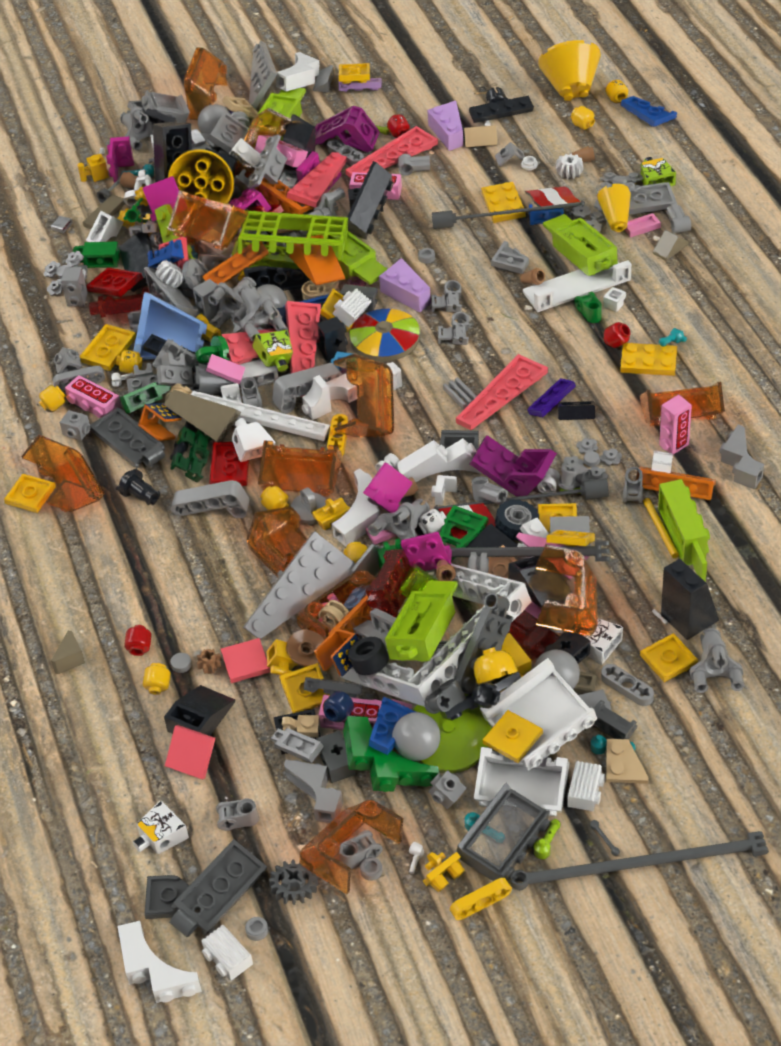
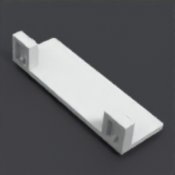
M629 260L621 263L618 262V264L613 265L610 269H605L591 276H587L579 269L544 281L540 285L524 288L523 293L535 310L540 312L572 301L576 296L581 297L591 291L595 293L630 281L632 264Z

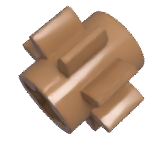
M204 649L200 655H197L198 669L203 668L204 674L215 673L218 668L222 667L220 662L222 661L221 654H215L214 649Z

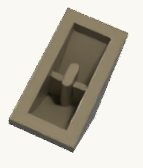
M665 230L653 254L667 261L686 247L689 242Z
M67 631L51 660L56 674L63 673L85 663L82 650L72 631Z

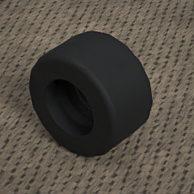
M378 637L363 638L354 643L348 651V657L356 673L360 675L375 674L381 671L389 662V654L383 641Z

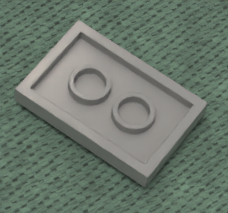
M224 111L208 139L229 154L240 138L245 141L248 135V127Z
M669 182L640 186V189L636 192H631L629 215L667 210L671 204L677 203Z

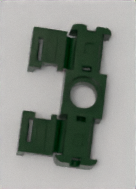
M183 427L179 431L176 443L178 445L185 441L187 445L190 443L192 447L189 458H185L181 453L177 452L173 456L170 469L173 470L177 467L186 472L185 476L199 482L204 477L201 475L202 468L207 464L209 456L207 445L212 438L204 435V432L200 430L195 434V432ZM195 453H198L202 459L197 458Z

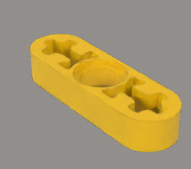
M336 414L331 420L327 449L328 455L335 459L342 457L345 453L349 423L348 417L344 414ZM336 434H341V435H343V436L340 437V438H335V437H333V436L336 435Z
M499 878L452 903L449 910L456 920L465 919L507 897L511 893L512 887L505 878Z

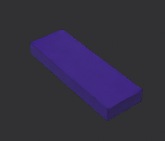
M560 378L527 409L528 413L543 418L576 387L575 382Z

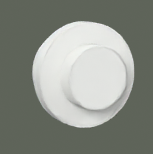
M526 156L523 158L521 166L527 171H532L537 168L538 162L535 157Z

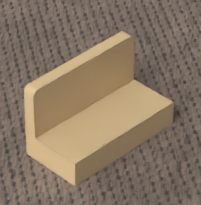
M496 125L464 128L466 148L497 145Z

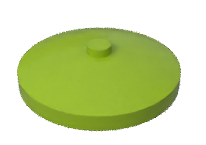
M418 704L414 708V711L432 717L437 723L441 734L438 749L429 758L419 761L421 764L438 766L440 773H445L447 770L450 773H458L473 767L479 762L481 747L489 748L483 744V738L492 727L483 717L480 707L473 710L467 708L462 711V716L454 720L443 718L440 712L431 714L424 706Z

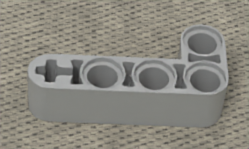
M327 363L281 376L274 382L272 400L282 413L288 414L295 408L296 397L306 395L309 392L314 377L320 375L325 382H328L343 374L333 363Z
M233 480L175 492L171 512L178 516L227 508L233 517L244 518L247 514L250 499L239 482Z

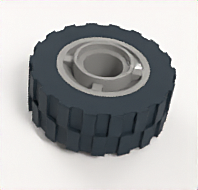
M518 499L505 501L497 509L495 527L511 540L519 541L516 535L522 533L520 527L535 518L539 519L537 509L526 501Z

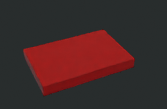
M107 267L89 282L86 288L88 292L122 297L143 279V276L140 272Z
M213 442L209 484L233 480L239 482L241 486H247L249 460L240 462L233 442Z

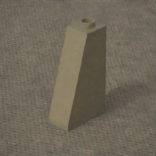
M177 390L169 392L164 403L166 407L217 442L223 441L241 414L237 409Z

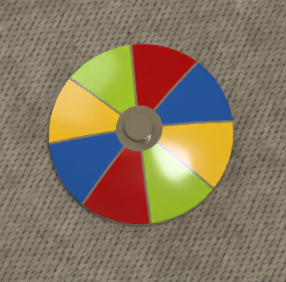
M377 309L363 314L353 323L349 333L350 343L353 350L365 359L378 362L394 361L407 356L417 347L420 340V328L417 321L404 311Z

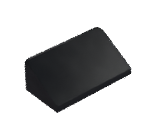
M559 402L558 419H595V402Z

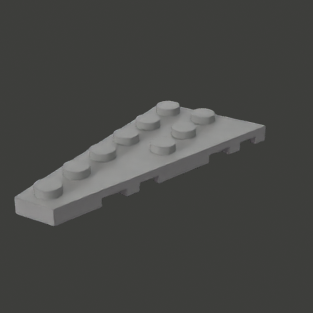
M260 41L253 48L249 103L255 109L277 76L267 45L263 41Z
M312 532L243 628L256 638H263L353 573L351 569L356 563L318 533Z

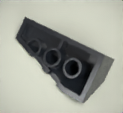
M270 266L244 268L245 277L252 278L256 283V288L265 284H271L286 291L302 288L305 282L310 281L301 269Z

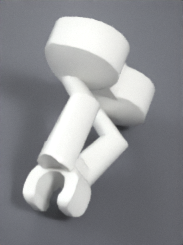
M145 169L139 171V177L136 178L134 190L127 191L124 195L123 201L130 207L137 202L134 198L136 196L135 191L139 190L142 184L146 186L152 184L151 177L148 174L146 175Z

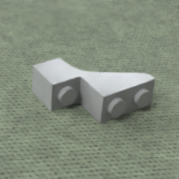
M737 425L735 430L729 433L727 442H723L720 447L721 462L734 466L732 470L734 482L755 489L763 478L764 464L754 460L748 454L745 428Z
M285 760L284 766L287 779L315 800V820L337 824L343 805L342 792L334 788H326L329 780L327 766L318 763H304L299 760Z

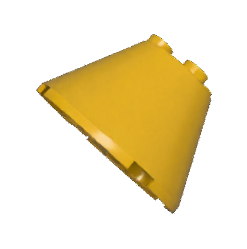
M584 40L566 41L551 46L547 49V53L540 55L538 59L540 70L560 96L564 97L565 101L589 95L588 92L590 91L601 57L600 49L596 44L592 42L591 45L586 44Z
M194 149L181 154L173 162L168 173V177H174L186 208L193 214L209 215L215 209H222L229 202L234 191V177L229 165L219 155L208 150Z

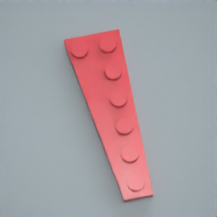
M415 126L347 168L346 175L351 178L353 172L368 173L373 161L386 169L397 164L398 158L402 154H409L412 157L425 150L432 149V147L438 145V139Z
M332 152L287 192V198L314 208L318 207L321 202V196L327 193L328 187L332 185L333 180L336 179L338 173L344 167L347 157L340 153Z
M287 301L285 304L286 321L293 350L290 360V373H295L315 366L314 359L318 337L317 323H319L321 304Z
M275 328L258 330L260 334L277 332ZM246 332L222 334L229 347V353L226 354L230 359L229 361L240 365L251 362L252 359L259 357L252 346L253 341L250 340ZM319 334L316 343H319Z
M518 354L456 417V423L469 430L474 429L548 373V367Z

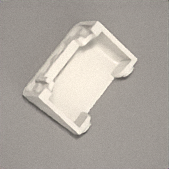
M481 747L474 800L479 802V806L487 807L507 782L511 789L546 811L549 810V816H557V813L562 812L570 766L569 760L557 757V760L553 762L551 758L547 757L539 766L533 767L528 771L521 761L516 763L500 753L498 755V752L492 751V748ZM507 800L503 804V806L516 807Z

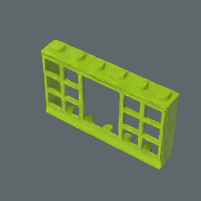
M247 211L238 237V254H242L246 240L252 241V250L254 252L259 250L260 241L269 242V251L271 253L276 252L277 242L286 243L287 253L292 254L295 243L304 244L305 255H310L311 245H321L322 256L328 255L329 246H339L338 261H342L348 234V217ZM278 229L308 231L307 238L276 236ZM249 230L257 231L256 234H248ZM261 231L273 232V235H260ZM311 235H324V238H311ZM328 235H330V236H340V240L327 239V238H328Z

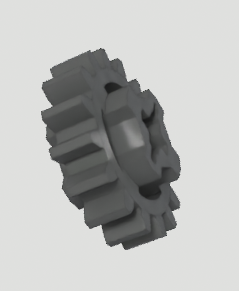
M294 859L291 861V864L283 861V867L276 865V872L271 871V878L269 879L271 894H276V900L283 898L284 904L292 901V904L295 905L297 900H300L303 904L305 903V897L311 899L312 893L317 892L318 877H316V870H311L310 864L304 866L302 860L299 864H295Z

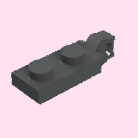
M305 677L304 690L314 693L318 689H324V693L327 694L342 691L354 698L357 697V694L363 693L362 684Z

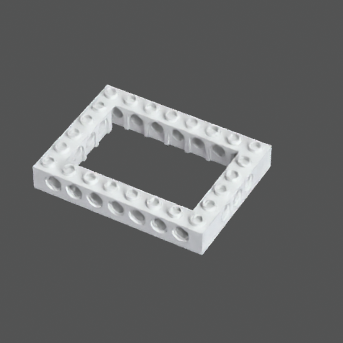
M451 564L456 571L453 581L458 583V587L453 594L455 597L484 605L485 597L489 593L501 595L510 602L506 615L513 616V620L532 602L525 583ZM436 569L423 572L383 612L397 618L412 591H423L428 581H438ZM483 607L480 610L478 609L476 614L467 623L465 622L463 627L454 636H451L450 640L441 649L436 651L437 653L430 661L422 664L423 666L416 673L410 667L404 668L398 666L397 663L388 662L381 671L372 675H360L352 667L344 676L340 677L425 707L426 697L437 690L443 683L455 677ZM360 635L357 636L359 640L364 638Z

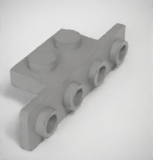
M279 134L273 137L270 136L266 140L264 150L260 153L261 157L255 165L253 175L249 179V189L259 186L263 177L272 185L277 183L287 160L276 148L281 138Z
M375 608L370 611L372 621L367 620L353 628L354 633L364 638H380L387 649L385 637L395 622L396 617Z

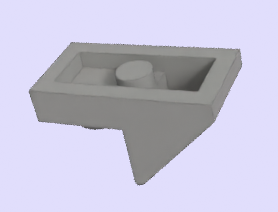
M209 252V255L200 254L199 260L204 263L208 272L230 258L229 256Z

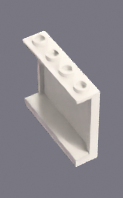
M548 658L502 691L497 705L489 709L480 708L483 717L492 728L507 710L543 728L541 737L521 760L528 771L533 767L539 766L550 754L558 752L562 745L574 740L578 733L585 728H590L597 720L594 709L589 708L559 675Z

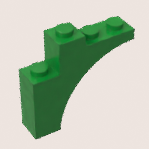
M347 716L343 733L349 770L359 771L369 770L373 791L394 792L396 785L433 786L430 782L439 773L438 766L414 762L393 750L386 755L370 747L369 740L373 729L368 717Z

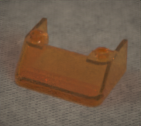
M202 47L196 48L184 78V89L187 106L190 111V120H198L200 112L206 106L216 102L215 85L227 86V65Z
M267 108L254 117L244 141L255 149L259 135L273 137L279 134L282 137L286 131L284 127L291 122V119ZM238 161L234 174L239 175L245 169L244 176L248 178L254 173L255 167L247 163L242 165Z
M357 354L333 361V365L346 369L347 380L352 385L357 386V419H351L347 424L335 427V432L352 437H375L392 434L394 432L393 372L387 364Z
M717 382L709 387L651 393L650 390H647L640 395L645 421L650 423V426L661 425L662 404L677 395H680L692 405L691 418L705 417V420L716 419V415L725 412L721 382Z
M38 435L21 456L22 459L37 464L42 475L53 477L58 487L46 502L60 508L64 512H73L98 502L105 495L83 455L74 448Z
M545 544L536 569L575 577V594H569L564 604L545 600L536 625L582 635L594 634L598 626L597 583L594 573L579 551Z
M365 570L353 573L299 611L296 615L298 626L302 630L307 628L318 633L325 640L329 636V629L318 620V613L324 608L322 603L329 602L327 599L328 595L334 593L340 603L344 605L355 588L365 587L369 584L374 588L378 583L382 582ZM382 583L390 599L388 586Z
M367 800L346 808L301 849L299 862L315 875L343 893L348 894L350 892L351 868L335 859L340 853L341 843L346 841L365 823L400 844L402 842L404 818L373 800Z

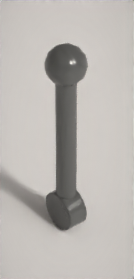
M597 820L591 821V829L599 833L610 847L612 855L618 856L620 853L619 848L614 847L599 828V822Z

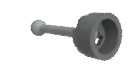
M121 176L118 177V180L108 190L103 188L97 192L96 196L100 202L103 203L111 196L110 191L120 183Z

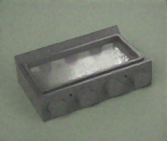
M506 782L460 841L456 852L461 856V861L490 880L495 881L499 878H505L508 881L511 878V874L515 871L514 866L517 863L521 864L525 859L528 847H534V843L539 838L537 835L540 831L545 832L550 824L548 820L550 811H546L511 789Z

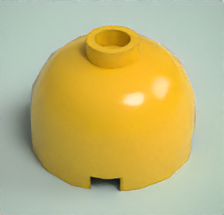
M495 647L483 650V655L476 659L473 668L477 684L518 671L513 657L506 651H496Z

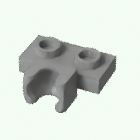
M171 352L166 353L162 357V365L157 367L158 385L173 386L177 383L181 384L182 387L194 385L192 368L184 367L185 357L183 353L174 359Z
M147 363V368L143 371L139 370L138 365H134L135 378L127 379L128 393L154 382L158 385L157 374L153 375L151 363Z

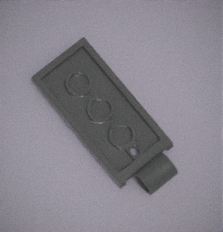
M119 407L90 425V431L136 469L139 468V464L142 462L151 467L165 457L164 444L139 427L138 423Z
M489 593L485 597L484 605L486 608L483 607L454 677L457 679L463 692L468 695L478 685L473 670L476 659L483 655V650L495 647L496 651L502 649L503 642L514 618L513 616L506 615L510 606L509 600L495 593Z
M233 839L174 901L171 908L179 910L173 915L169 923L186 937H189L197 926L203 930L202 934L206 936L267 870V866Z

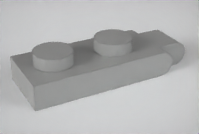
M278 728L270 738L275 743L274 746L310 763L315 760L324 747L320 741L289 728L285 730Z

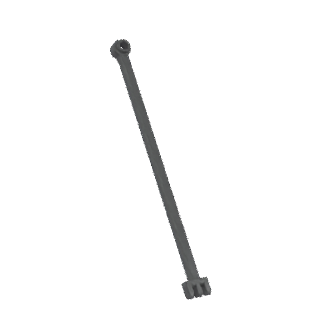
M604 540L595 541V546L451 548V558L470 557L471 552H476L480 556L483 552L487 553V557L595 556V562L610 561L609 556H602V553H610L608 548H601V546L609 545V541Z
M757 831L748 833L747 840L531 873L516 870L511 874V886L520 891L525 889L528 884L750 850L753 856L767 854L769 850L765 839H763V832Z

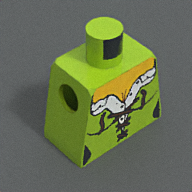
M647 157L641 163L643 186L669 182L670 186H675L676 171L664 158L653 160L652 157Z
M288 330L256 334L252 346L266 367L277 366L280 372L287 370V364L290 363L293 354Z

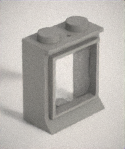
M146 90L145 96L142 97L141 102L145 112L147 108L151 110L156 109L162 114L174 116L177 123H186L190 111L182 94L172 96L155 92L150 93Z

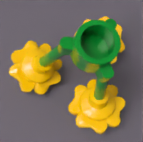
M142 186L139 190L135 191L136 196L134 198L137 202L132 206V209L126 208L125 212L121 210L120 215L117 217V219L124 222L122 226H125L127 229L130 226H134L136 221L145 224L148 220H151V214L146 213L143 219L140 218L141 213L137 209L139 204L148 206Z

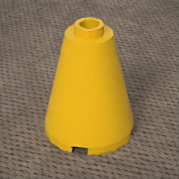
M615 183L609 188L605 186L597 194L598 203L611 230L616 232H622L628 226L631 192L623 184Z

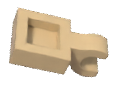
M298 715V720L292 717H283V730L289 728L308 737H318L319 715Z

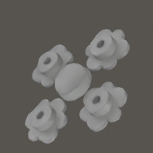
M607 172L600 177V180L604 182L597 185L596 189L599 191L605 186L607 188L612 187V184L609 183L612 182L613 184L626 185L630 192H636L640 189V186L635 183L642 181L643 177L636 172L630 173L628 176H618L613 172Z
M598 200L595 201L594 208L599 212L591 214L589 207H582V205L572 208L573 215L576 217L585 218L591 215V221L586 220V222L598 232L601 231V223L604 220L607 221L605 215L601 213L603 211Z
M80 251L71 252L68 255V258L65 260L67 265L61 266L60 263L52 261L45 267V277L53 278L55 275H58L60 278L52 281L47 287V291L51 296L62 293L61 279L64 268L80 264V261L84 258ZM82 270V271H83V275H84V279H86L85 276H86V274H87V271H86V270Z
M584 438L576 444L579 453H585L584 459H578L577 456L565 457L562 466L573 462L581 465L585 463L587 466H591L592 477L590 480L608 478L605 469L599 468L596 465L600 463V460L601 462H606L608 466L612 464L618 465L621 462L622 454L618 453L617 449L612 448L604 450L603 455L599 456L598 453L594 452L598 450L597 441Z

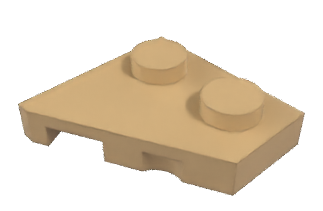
M224 96L222 100L229 111L244 112L251 119H255L259 113L244 98Z
M607 739L606 782L648 784V776L629 739Z

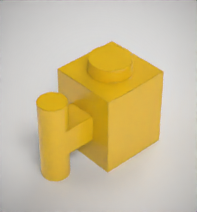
M102 154L87 157L88 166L84 167L83 163L77 164L81 182H86L88 175L92 177L94 182L109 178L107 165Z
M276 639L268 648L267 667L271 668L270 673L281 676L292 672L294 666L298 665L287 653V642Z

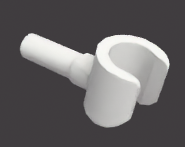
M113 373L111 376L112 386L119 387L122 384V380L135 377V373L126 375Z
M413 842L409 849V853L414 855L409 870L410 874L415 873L419 858H422L424 855L423 846L417 842Z

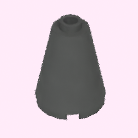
M194 363L193 372H196V374H194L193 391L215 396L222 394L221 386L236 384L207 372V365Z

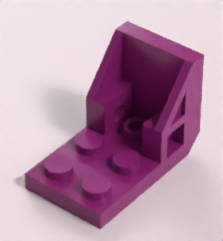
M351 106L316 124L315 144L321 145L325 140L332 139L338 135L345 145L369 152L373 150L380 131L361 107Z
M486 435L469 465L514 496H527L543 480L557 453L551 449H524L517 456Z

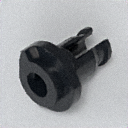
M138 469L126 472L120 479L116 490L124 497L133 495L139 500L145 501L147 505L150 503L154 505L160 497V491H156L151 485L142 480L143 474Z

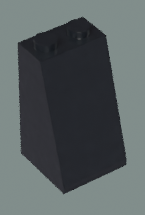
M679 558L664 567L661 616L686 640H689L719 621V617L707 583Z

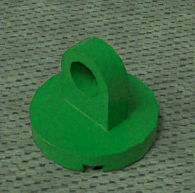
M214 336L210 346L202 347L195 353L199 363H208L212 354L228 361L230 360L226 355L229 353V347L223 336Z

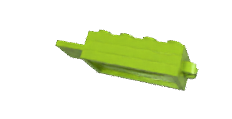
M305 88L289 91L281 89L279 94H270L247 130L250 146H256L259 135L273 137L279 134L281 136L280 140H283L281 119L283 117L291 119L292 114L298 117L301 116V99L306 93Z
M563 214L543 222V227L552 233L553 247L587 276L595 275L618 264L617 247L581 217L572 221Z
M348 231L342 261H338L348 281L352 282L359 277L371 285L379 280V276L387 268L376 261L374 249ZM328 235L327 239L340 240V236ZM332 246L338 260L339 246Z
M682 479L659 484L658 512L667 532L679 553V558L686 565H693L696 574L706 582V554L709 553L707 544L708 540H710L709 530L704 528L702 515L697 513L696 503L694 500H691L690 490L688 486L684 485Z
M428 581L423 591L411 592L385 637L391 660L430 661L456 613L452 596L458 587L457 581Z

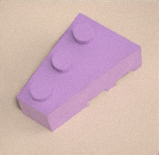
M456 101L427 110L428 126L449 151L462 147L463 130Z
M402 258L379 276L380 292L418 312H421L431 304L430 287Z

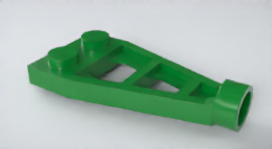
M453 505L446 516L447 518L444 519L445 524L441 528L440 536L443 544L446 542L456 546L455 548H465L484 530L488 524V517ZM453 527L468 532L462 539L450 536Z

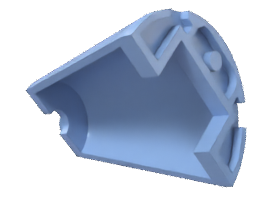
M144 292L133 351L139 352L143 360L156 359L157 356L143 350L144 343L153 334L165 340L173 339L179 346L182 345L184 348L196 353L197 350L203 347L204 340H201V336L206 334L207 324L152 294Z

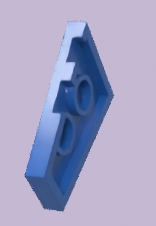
M635 96L621 101L623 108L653 127L677 117V112L671 111L670 113L664 111V107L651 106L650 102Z
M383 696L378 717L369 740V746L388 755L395 747L394 737L392 738L395 724L404 715L416 711Z

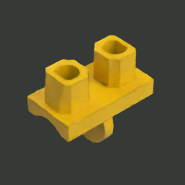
M342 497L335 501L328 498L325 500V506L312 512V516L323 530L331 528V523L340 519L350 509Z
M433 852L427 855L429 862L425 865V868L428 871L433 867L435 869L427 874L426 879L422 882L426 887L431 885L436 891L440 892L449 884L442 874L447 871L455 880L465 871L459 862L461 856L455 852L442 863V860L446 858L443 852L439 855Z

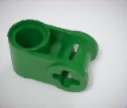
M592 291L588 292L587 295L575 297L576 308L588 322L598 323L601 321L602 304Z

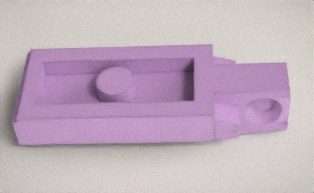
M370 78L366 83L351 81L349 84L339 82V91L347 92L349 89L361 91L363 88L378 90L382 86V79Z

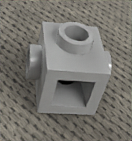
M62 347L60 352L55 355L54 363L58 374L78 370L82 367L79 354L73 349Z
M70 410L67 411L59 422L64 436L81 441L89 433L91 427L87 415Z
M447 770L442 776L439 773L430 782L433 786L428 792L435 802L442 804L448 809L467 787L460 782L455 774Z

